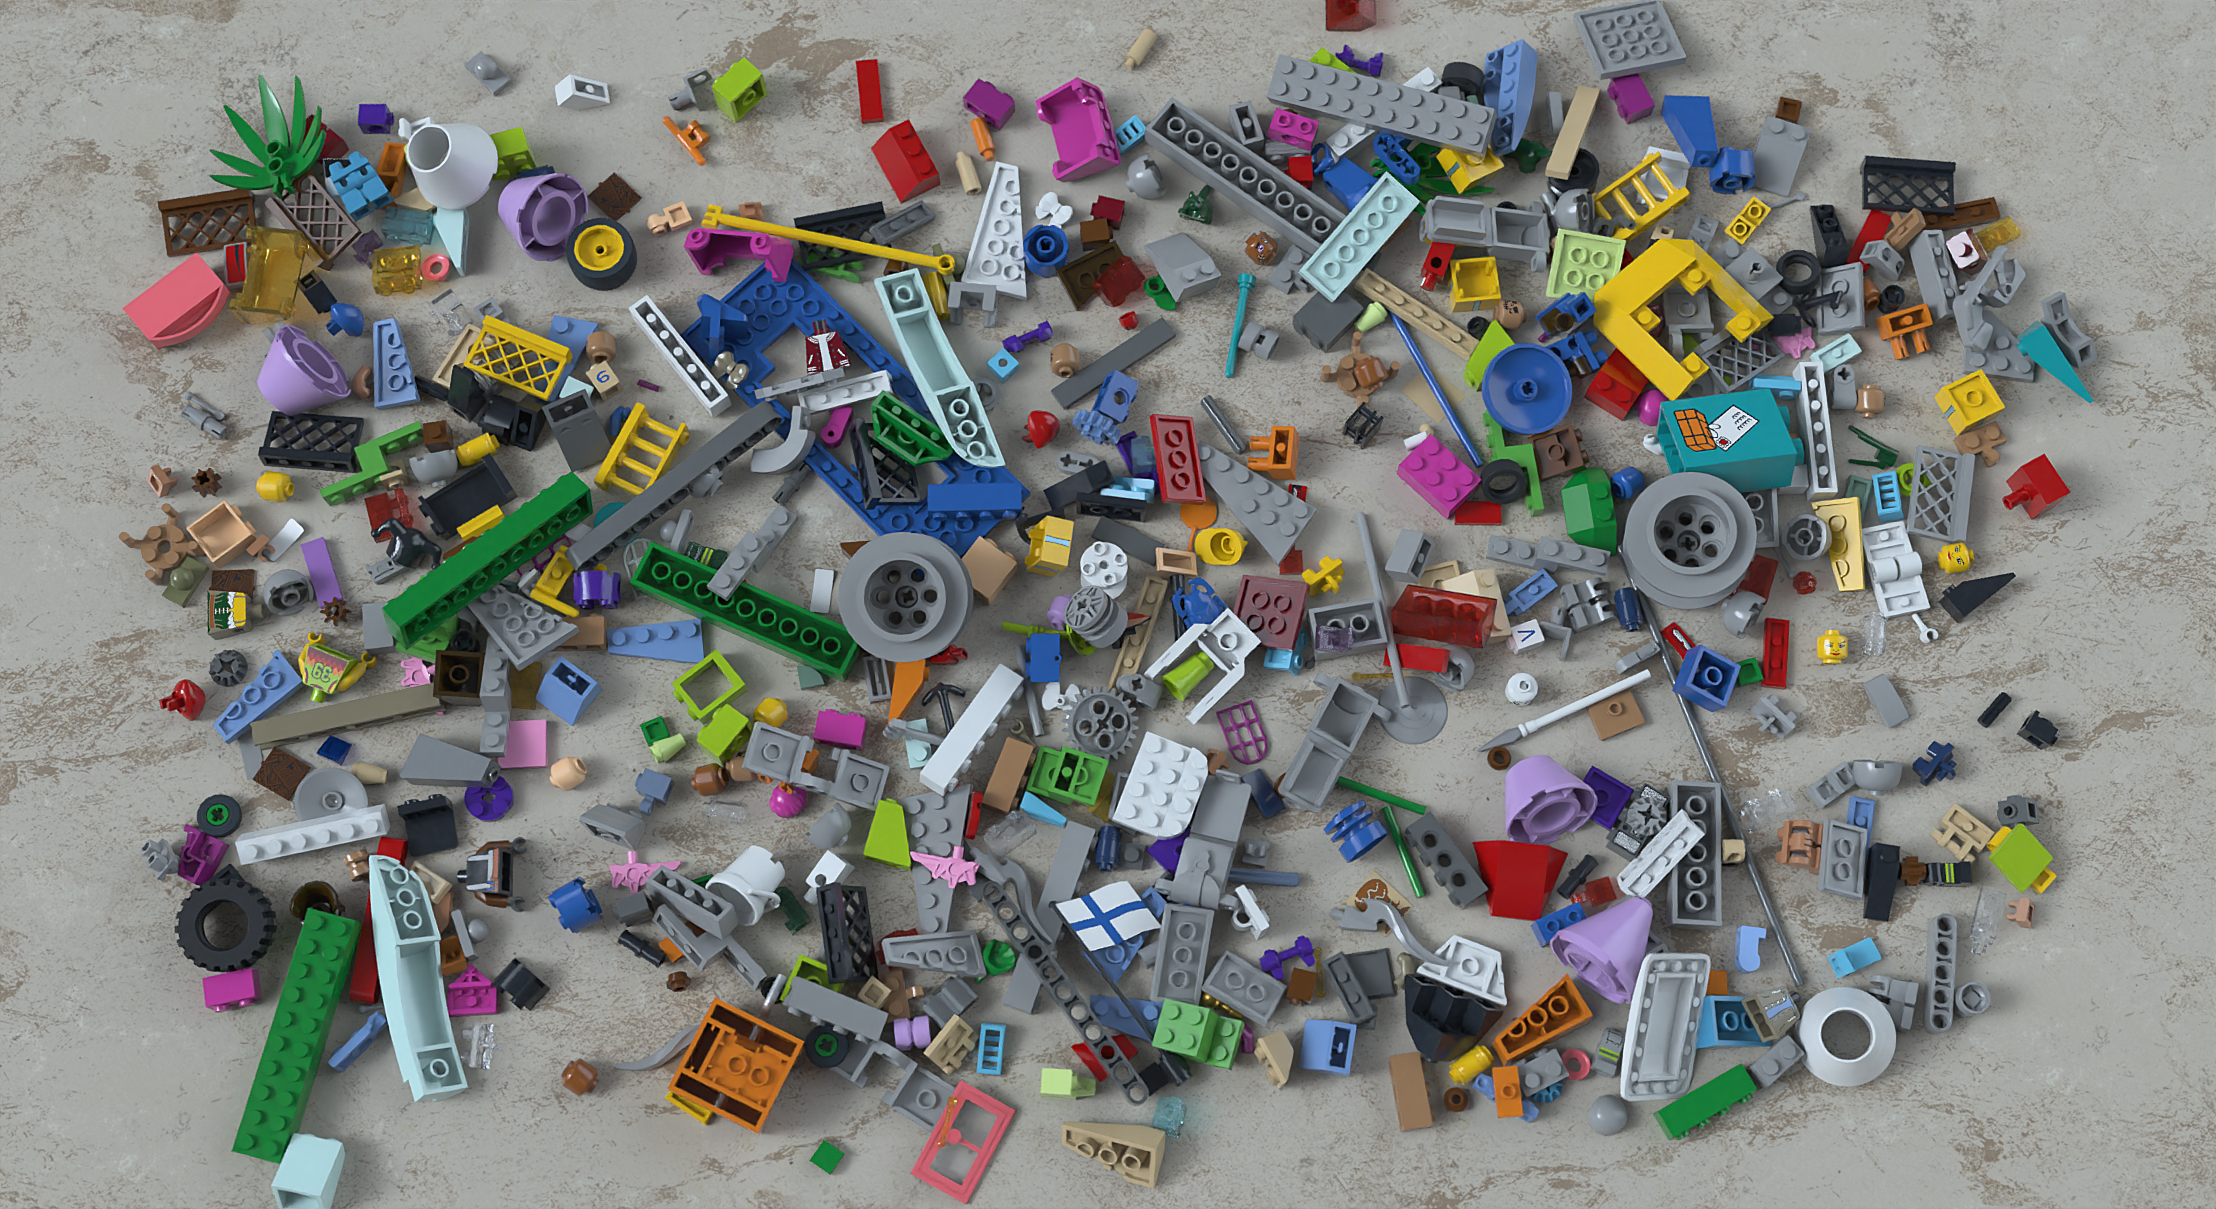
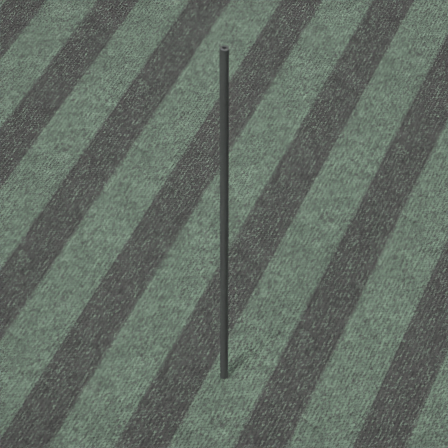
M1619 545L1616 547V552L1630 586L1637 592L1641 612L1651 637L1661 649L1658 654L1673 688L1678 676L1646 597L1635 585L1627 571L1623 557V545ZM1675 693L1711 782L1721 783V807L1734 839L1744 840L1745 858L1743 861L1795 987L1802 986L1805 983L1688 699Z

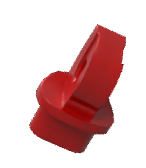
M951 644L944 651L931 656L929 661L936 665H952L958 663L959 660H967L968 652L964 648H957L956 645Z

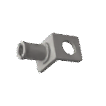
M702 68L684 77L685 90L668 97L674 111L690 102L694 103L699 111L702 110L694 88L712 79V75L706 68ZM700 75H705L703 78L699 80H694L696 77Z
M1554 606L1551 609L1549 623L1541 621L1539 627L1543 636L1563 641L1559 661H1563L1567 653L1572 629L1563 627L1567 610L1562 607L1558 615L1559 606Z

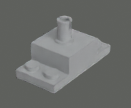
M1731 238L1710 256L1772 316L1773 314H1783L1793 305L1792 297L1779 286L1783 277L1752 246L1745 252Z

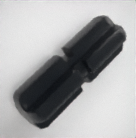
M419 375L414 377L418 390L426 394L430 393L431 396L442 401L448 400L449 389L437 383H432V381Z
M2001 692L1978 718V723L1985 728L1990 726L2012 701V698L2007 693Z

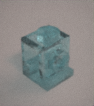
M1138 436L1135 439H1131L1133 473L1156 472L1154 446H1150V438L1148 436Z
M1169 1096V1098L1160 1097L1151 1122L1152 1127L1166 1131L1168 1136L1180 1138V1130L1187 1112L1183 1101L1174 1096Z

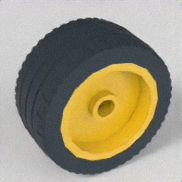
M593 218L581 223L569 236L568 243L566 244L567 261L575 277L586 287L598 291L616 289L626 283L635 272L637 266L635 244L629 232L617 221L609 218Z

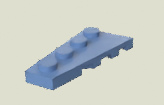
M554 315L548 340L570 348L573 358L569 365L566 364L548 399L549 404L559 400V395L568 376L572 374L573 370H576L580 363L579 359L583 352L586 351L587 337L593 332L598 331L600 327L598 323ZM555 361L544 363L547 373L556 370L559 365ZM541 365L537 377L544 374ZM547 379L536 382L535 389L544 393L549 385Z
M395 318L373 322L375 408L382 410L421 402L399 322Z
M701 619L607 630L608 652L610 655L634 658L644 657L685 664H697L705 658Z
M278 649L273 653V658L267 666L263 665L258 671L259 675L251 685L247 684L240 698L237 701H233L213 724L229 745L251 728L250 722L263 719L306 685Z
M1151 886L1140 896V899L1155 919L1158 920L1167 902ZM1151 930L1135 935L1114 946L1091 951L1115 984L1118 983ZM1082 950L1081 954L1103 977L1086 952Z
M1091 995L1090 1009L1103 1026L1153 1043L1120 998ZM1127 999L1155 1036L1164 1002Z

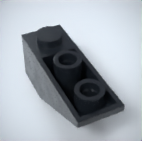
M1833 205L1810 206L1816 256L1821 269L1845 265L1849 246Z
M454 364L447 404L453 413L471 423L487 401L483 395L484 391L479 387L480 383L474 377L475 373L465 366L460 368Z

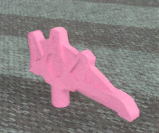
M1811 327L1802 329L1801 334H1795V336L1772 338L1784 354H1791L1794 359H1799L1801 357L1800 352L1806 347L1812 350L1816 346L1811 338ZM1752 344V350H1760V346Z
M416 657L401 661V667L406 668V678L401 681L402 686L416 687L432 683L435 664L427 667L424 664L425 660ZM444 711L436 712L438 715H445Z
M954 846L953 857L950 858L914 851L910 852L913 860L921 862L933 872V878L942 877L948 880L950 888H956L957 883L967 881L969 885L976 883L975 873L980 863L967 862L965 859H962L964 851L962 846Z
M628 851V863L622 866H609L613 876L611 886L618 889L621 884L630 887L631 893H637L639 886L645 885L646 880L661 865L674 871L679 868L681 861L640 864L637 851Z

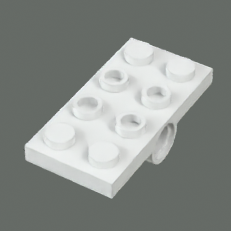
M1898 521L1862 529L1863 557L1882 619L1928 610L1930 605L1920 576L1922 573V562L1918 553L1912 551L1904 522Z

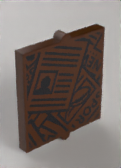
M615 172L603 183L600 182L599 186L587 196L603 213L614 221H618L626 212L630 213V209L642 199Z
M254 569L212 570V584L209 587V591L245 593L253 600V591L256 589L253 586Z
M274 746L266 760L261 762L262 766L252 780L289 801L311 767Z

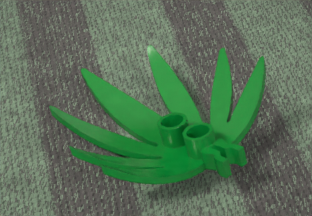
M259 75L261 104L269 140L267 146L255 130L227 105H223V108L242 141L265 167L262 168L247 160L210 149L209 151L221 162L238 172L249 175H210V177L218 183L242 190L273 188V193L280 199L283 197L285 189L290 194L294 193V188L291 186L292 180L303 175L315 163L323 148L326 132L322 129L317 139L322 119V109L318 105L314 120L303 143L306 126V106L301 80L298 76H295L290 145L289 130L282 108L266 80Z
M1422 142L1411 151L1407 150L1411 143L1402 147L1420 167V179L1415 184L1407 185L1401 182L1380 158H1374L1370 163L1371 167L1383 169L1377 170L1373 174L1374 177L1381 178L1387 171L1425 205L1429 200H1434L1435 197L1419 187L1437 193L1458 196L1483 195L1493 193L1495 188L1476 186L1459 194L1452 181L1426 178L1445 177L1448 175L1438 161L1437 156H1428L1441 148ZM1393 156L1391 160L1399 162L1402 158L1400 156ZM1420 203L1412 210L1423 216L1426 213V209Z

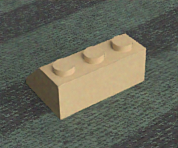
M1494 568L1474 570L1441 582L1458 646L1468 648L1498 644L1512 635Z

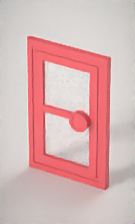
M960 1080L910 1174L958 1201L967 1204L1016 1111Z

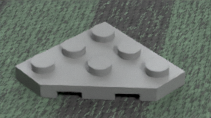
M1982 310V320L1992 325L1993 331L1985 350L1971 352V348L1964 347L1962 374L1969 375L1982 369L1988 378L2031 383L2034 376V361L2028 355L2023 357L2016 346L2019 344V341L1992 311Z
M843 367L754 391L757 399L765 397L766 401L778 399V394L786 392V396L836 384L838 383L837 378L844 377L845 375Z

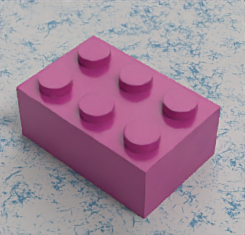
M1431 434L1399 464L1397 475L1446 520L1479 489L1482 480Z

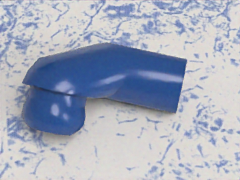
M620 406L611 414L609 418V436L619 435L621 422L623 419H628L631 414L629 407L624 408Z

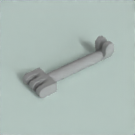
M896 718L891 719L883 731V735L890 739L899 740L901 736L938 746L945 739L942 736L906 727L907 721Z

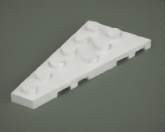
M996 162L961 282L996 285L997 294L1027 301L1018 167Z

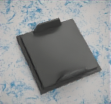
M1388 948L1344 954L1368 1000L1396 996Z

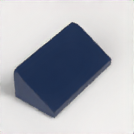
M1260 768L1240 778L1241 782L1251 786L1252 793L1250 798L1265 821L1286 808Z

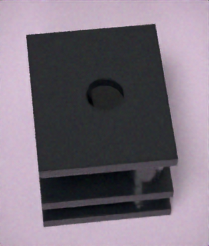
M1365 402L1345 422L1342 433L1344 436L1348 434L1353 438L1355 445L1358 442L1362 450L1380 430L1384 418L1383 416L1380 418L1376 416V411L1372 413L1367 409ZM1361 416H1364L1367 420L1356 431L1353 428L1354 424ZM1371 423H1373L1374 425L1365 434V430Z

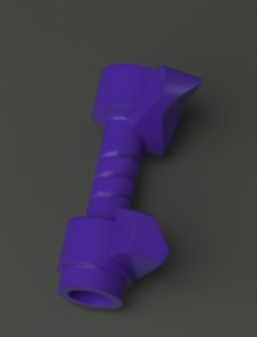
M1346 44L1342 53L1335 54V57L1349 68L1366 70L1373 76L1380 77L1383 66L1382 52L1376 54L1373 58H1369V62L1356 60L1351 48Z
M1044 321L1038 324L1037 329L1018 337L1014 334L1007 337L1006 340L1002 341V344L1008 353H1020L1026 348L1025 343L1039 338L1040 342L1047 341L1053 336V331L1049 322Z
M1301 935L1297 937L1292 948L1277 953L1274 949L1265 950L1263 957L1259 958V962L1264 972L1269 970L1273 978L1280 980L1283 979L1282 962L1284 960L1299 956L1308 967H1311L1315 963L1312 954L1314 949L1309 938Z

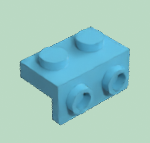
M1758 374L1748 381V391L1770 388L1774 398L1794 400L1801 390V381H1795V378L1790 376Z

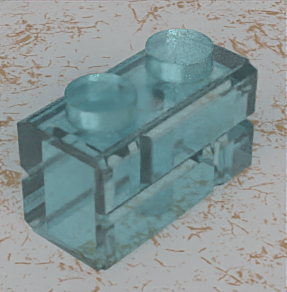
M394 207L386 208L381 231L389 242L399 244L401 241H405L416 247H422L423 244L431 245L435 230L432 213Z

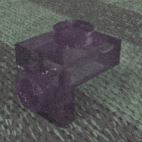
M373 229L368 233L362 234L358 241L351 245L356 253L353 257L361 266L366 264L370 270L374 266L368 257L384 245Z
M1325 625L1316 626L1315 650L1338 655L1350 651L1354 642L1353 628L1347 626L1339 629Z

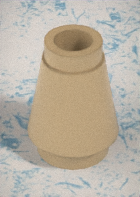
M360 761V763H353L351 774L362 784H386L388 769Z

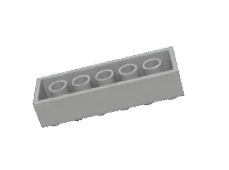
M1672 780L1667 785V796L1670 797L1667 803V824L1683 809L1688 814L1690 820L1704 831L1705 835L1667 873V928L1716 931L1722 926L1721 783Z

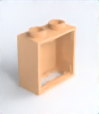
M225 500L186 528L219 569L246 551L257 540L254 536V533L257 531L249 521L245 523L240 517L243 513L235 504L230 506Z
M979 536L961 560L964 562L971 577L973 594L990 605L1018 568L1016 558L1007 551L1001 552L989 538L984 540Z

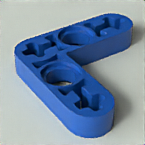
M1383 132L1378 134L1373 140L1375 154L1401 182L1407 185L1417 183L1420 179V167L1402 148L1414 140ZM1393 156H1400L1402 160L1394 162L1391 158Z

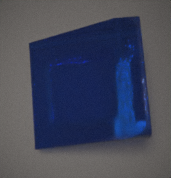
M330 735L316 754L323 759L342 766L352 744Z

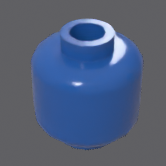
M1633 466L1623 468L1612 475L1610 480L1611 492L1617 498L1623 500L1631 499L1644 490L1645 478L1643 473Z

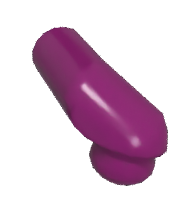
M1245 1023L1241 1035L1242 1053L1252 1054L1254 1053V1033Z

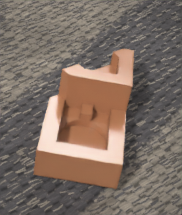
M452 891L448 892L438 905L435 904L432 907L440 937L451 925V920H453L451 914L453 912L452 899H454V893Z

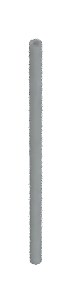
M1358 512L1355 514L1374 597H1378L1387 637L1386 647L1401 708H1407L1410 706L1365 514L1364 512Z

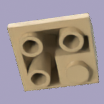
M1281 1029L1259 1039L1254 1051L1260 1064L1264 1063L1268 1069L1266 1076L1272 1086L1277 1085L1278 1089L1283 1088L1287 1082L1294 1054L1290 1042Z

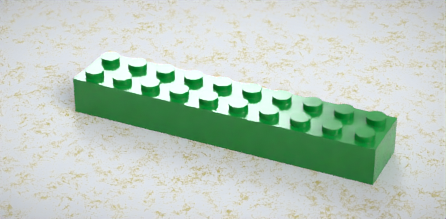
M572 471L560 476L553 485L547 489H542L535 498L523 503L510 516L502 518L499 524L492 529L484 531L481 537L474 542L466 544L459 553L453 557H448L441 566L426 573L423 579L416 584L408 586L398 597L390 599L382 607L388 632L408 650L593 514L590 488Z
M652 541L650 542L630 580V584L635 591L845 683L862 649L849 634L845 626L743 581L727 601L707 587L718 570Z
M308 908L232 1152L281 1164L293 1134H298L363 922Z

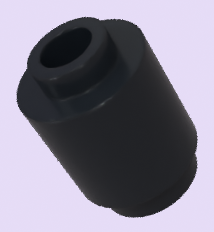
M1795 313L1773 314V320L1768 323V332H1772L1773 337L1801 334V316H1796Z

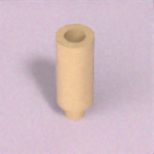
M1144 29L1125 56L1127 61L1124 67L1131 70L1134 66H1139L1157 39L1153 31Z
M960 151L956 154L958 160L955 163L965 192L968 196L976 195L982 190L971 158L966 156L964 151Z

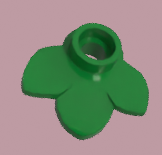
M1160 274L1148 278L1144 283L1145 294L1150 298H1154L1155 304L1160 309L1174 311L1175 300ZM1157 286L1159 289L1154 291L1151 287Z

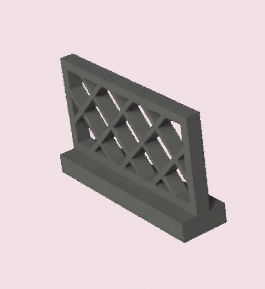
M1764 327L1757 332L1760 340L1753 338L1752 335L1745 340L1746 349L1737 346V338L1725 328L1692 351L1709 367L1707 373L1724 394L1732 392L1786 356ZM1752 344L1760 346V353L1752 351ZM1723 348L1732 351V358L1723 355ZM1766 348L1770 349L1776 357L1767 356ZM1737 353L1746 355V362L1737 360ZM1752 357L1760 360V367L1752 364ZM1707 358L1716 359L1717 367L1712 366ZM1723 362L1732 364V372L1723 369ZM1737 366L1746 369V376L1737 373ZM1723 376L1731 378L1730 387L1723 380Z

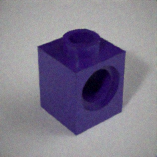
M359 104L358 125L363 134H390L391 126L394 125V114L390 112L386 104Z

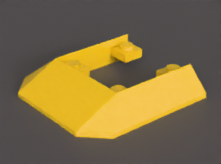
M1661 238L1594 293L1596 312L1593 313V325L1670 401H1673L1685 394L1691 385L1709 370V367L1694 352L1678 363L1649 334L1650 331L1660 324L1661 320L1647 305L1673 283L1678 281L1692 296L1707 285L1737 314L1726 324L1725 328L1741 343L1754 332L1760 331L1774 317L1694 240Z

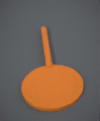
M1207 496L1206 503L1203 505L1181 504L1180 517L1183 523L1192 529L1187 552L1192 551L1196 530L1208 528L1216 519V505Z

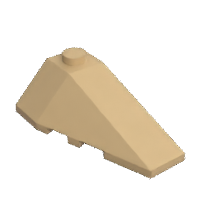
M1064 1121L1062 1124L1061 1144L1085 1158L1092 1157L1103 1163L1102 1167L1109 1171L1111 1168L1123 1174V1179L1130 1183L1154 1189L1165 1151L1166 1131L1143 1125Z

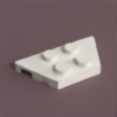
M1453 935L1434 953L1435 956L1449 961L1448 967L1425 962L1416 971V974L1505 1007L1507 1004L1500 952L1462 937Z

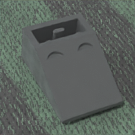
M586 389L542 407L572 472L607 457L612 447Z

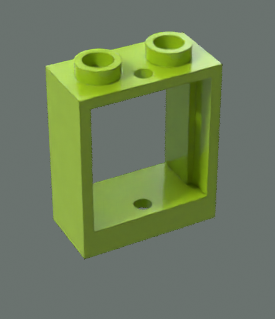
M717 649L671 683L675 689L672 694L680 704L685 702L689 707L686 711L694 721L699 719L703 725L712 718L719 707H724L726 703L730 705L748 691L746 684ZM715 663L733 687L700 711L683 687Z

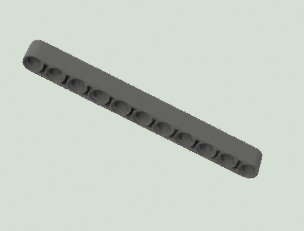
M768 401L760 402L573 544L565 552V557L579 574L582 571L592 570L693 493V490L690 489H693L692 481L699 475H707L706 471L712 474L710 468L713 464L716 463L719 472L777 429L782 423L781 416Z
M996 881L986 882L981 889V899L1125 1100L1132 1106L1142 1105L1149 1095L1145 1083L1003 887ZM990 888H994L999 892V896L995 899H989L986 897L985 892ZM1003 908H1009L1012 910L1013 916L1009 919H1004L1000 916L999 912ZM1022 927L1028 934L1025 938L1018 939L1014 935L1015 929ZM1033 947L1039 948L1042 956L1038 959L1031 958L1028 954L1029 949ZM1047 967H1051L1056 971V976L1052 979H1047L1043 976L1042 971ZM1061 987H1066L1070 990L1071 996L1067 999H1061L1057 995V990ZM1081 1007L1085 1011L1084 1018L1075 1019L1071 1014L1072 1009ZM1090 1027H1095L1099 1030L1100 1036L1097 1039H1089L1086 1035V1030ZM1105 1047H1109L1114 1051V1057L1110 1060H1106L1101 1056V1050ZM1117 1068H1126L1129 1072V1077L1126 1080L1118 1079L1115 1075ZM1140 1088L1143 1091V1099L1139 1101L1133 1100L1130 1096L1131 1089Z

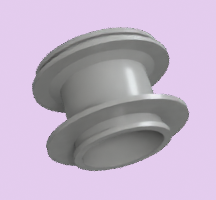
M1682 472L1666 476L1647 487L1638 496L1629 512L1623 539V557L1627 571L1635 585L1647 597L1661 605L1680 610H1696L1712 606L1733 593L1747 573L1756 547L1757 531L1755 519L1744 497L1722 479L1699 472ZM1688 517L1692 523L1687 526L1681 525L1679 518ZM1708 525L1712 527L1714 532L1706 535L1701 531V527ZM1667 530L1671 532L1672 538L1663 539L1660 536V532ZM1685 542H1688L1689 546H1691L1690 551L1683 547ZM1713 548L1717 555L1715 557H1708L1705 555L1704 550ZM1671 553L1675 556L1676 560L1671 562L1664 554ZM1694 562L1697 567H1685V564Z
M910 532L890 533L869 541L849 560L839 584V610L847 631L863 649L872 655L888 661L912 662L944 651L962 634L972 612L973 585L964 562L947 544L924 534ZM917 569H921L925 573V578L920 583L913 579V573ZM893 570H898L901 574V579L898 583L891 582L889 578L890 572ZM929 589L937 592V599L933 603L927 601L925 597ZM882 591H886L890 595V600L887 604L880 603L878 599ZM912 591L914 601L906 602L904 593ZM918 610H922L926 614V620L922 624L917 623L914 618ZM894 611H899L902 614L903 619L900 624H894L891 620V614Z

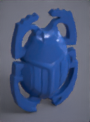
M1201 577L1187 582L1188 585L1194 584L1190 594L1180 595L1183 590L1179 588L1171 599L1178 615L1181 618H1184L1185 615L1188 617L1184 619L1187 629L1193 624H1212L1222 614L1221 606L1224 611L1228 608L1217 595L1211 598L1210 595L1214 594L1215 591ZM1196 586H1203L1204 588H1206L1207 592H1201L1200 590H1197ZM1181 598L1184 599V610H1182L1180 607Z

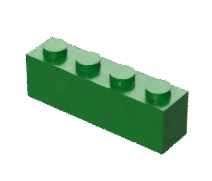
M1742 1063L1658 1110L1653 1115L1668 1140L1676 1137L1677 1141L1691 1134L1688 1130L1691 1127L1697 1125L1699 1129L1712 1122L1709 1118L1710 1116L1718 1113L1720 1117L1731 1111L1730 1105L1736 1101L1741 1105L1753 1098L1751 1093L1757 1090Z

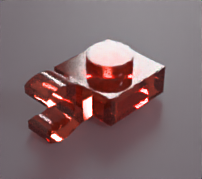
M1295 544L1280 564L1279 575H1302V550H1295Z
M1609 876L1585 883L1586 891L1575 893L1570 897L1572 904L1576 902L1583 904L1590 901L1592 907L1617 899Z

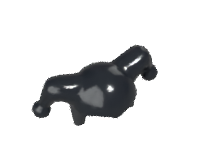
M391 517L378 528L371 531V536L375 539L379 538L382 532L390 531L392 538L386 549V554L398 564L416 569L422 563L425 556H432V570L441 566L442 549L437 544L429 541L419 529L405 527L399 520Z

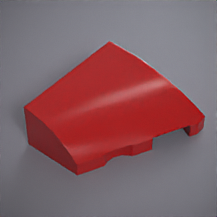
M1124 1034L1111 1036L1128 1061L1138 1054L1139 1051ZM1084 1042L1071 1046V1049L1083 1064L1087 1066L1099 1083L1109 1077ZM1105 1047L1101 1050V1056L1106 1060H1110L1114 1057V1051L1109 1047Z

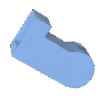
M1743 925L1737 928L1735 967L1740 973L1749 974L1760 966V957L1757 954L1758 941L1766 938L1765 928Z

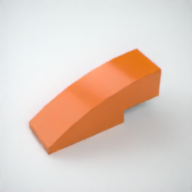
M385 142L376 173L393 199H396L402 194L407 166L404 152L406 144ZM392 201L378 210L397 211L398 206L395 201Z

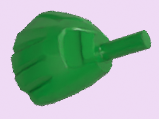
M997 939L989 941L982 954L986 975L984 978L977 977L975 981L980 984L989 974L991 976H998L1013 970L1016 967L1017 961L1014 949L1007 943Z

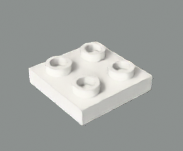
M1243 884L1235 889L1233 894L1234 897L1240 900L1238 910L1234 911L1231 917V924L1238 931L1250 929L1255 939L1258 940L1266 934L1270 919L1263 909L1259 910L1255 903L1257 898L1250 888L1247 890ZM1240 913L1246 914L1249 922L1246 924L1240 923L1237 920V915Z

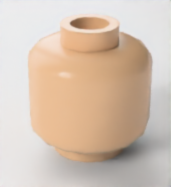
M566 756L551 766V776L549 778L555 788L560 787L564 791H569L584 782L587 769L580 758Z

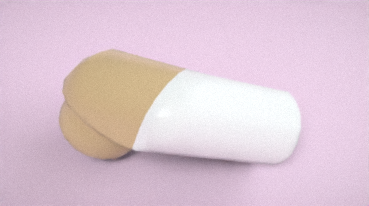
M1425 423L1419 427L1421 433L1404 440L1407 450L1418 447L1430 434L1434 436V429L1431 428L1430 424Z

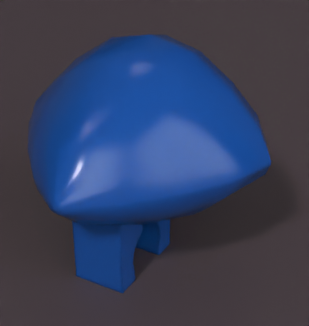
M349 303L333 304L331 306L332 319L325 324L327 330L333 336L342 329L349 336H361L364 330V317L361 310Z

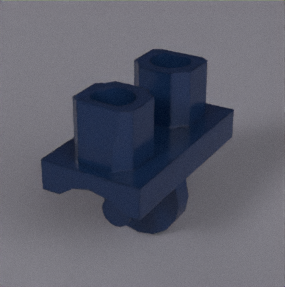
M1933 741L1926 754L1933 758L1932 761L1929 763L1922 757H1918L1913 763L1912 770L1921 777V784L1927 786L1935 777L1940 782L1944 778L1949 780L1955 778L1956 772L1953 768L1957 764L1951 760L1954 757L1952 753L1953 745L1947 743L1943 746Z

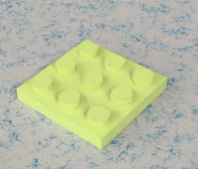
M1558 229L1546 296L1560 298L1566 293L1577 295L1580 292H1585L1591 303H1594V293L1620 272L1626 240Z

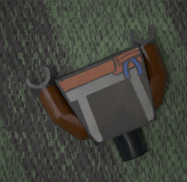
M517 837L513 842H509V840L487 842L476 851V854L467 858V868L459 870L457 873L458 882L466 884L467 891L474 892L475 898L487 906L505 909L508 906L512 907L515 912L524 911V909L514 907V903L518 900L525 902L522 897H515L513 900L508 899V897L513 895L514 851L517 854H524L527 849L517 848L516 845L518 843H525L526 840L523 837Z

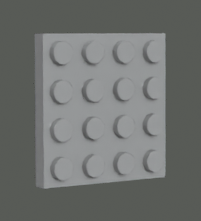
M1639 0L1574 13V22L1600 80L1686 64L1687 57L1660 0Z

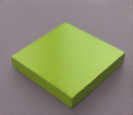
M2017 824L1991 853L1988 859L2018 892H2025L2053 860V857L2023 824Z

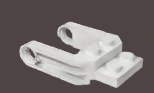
M1229 608L1212 624H1193L1144 673L1151 682H1154L1194 642H1197L1199 648L1222 671L1227 673L1200 703L1185 716L1193 725L1244 676V658L1261 642Z

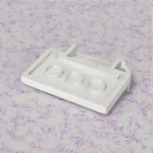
M1147 731L1112 821L1160 840L1179 836L1185 831L1190 822L1207 778V758L1194 747L1192 749Z

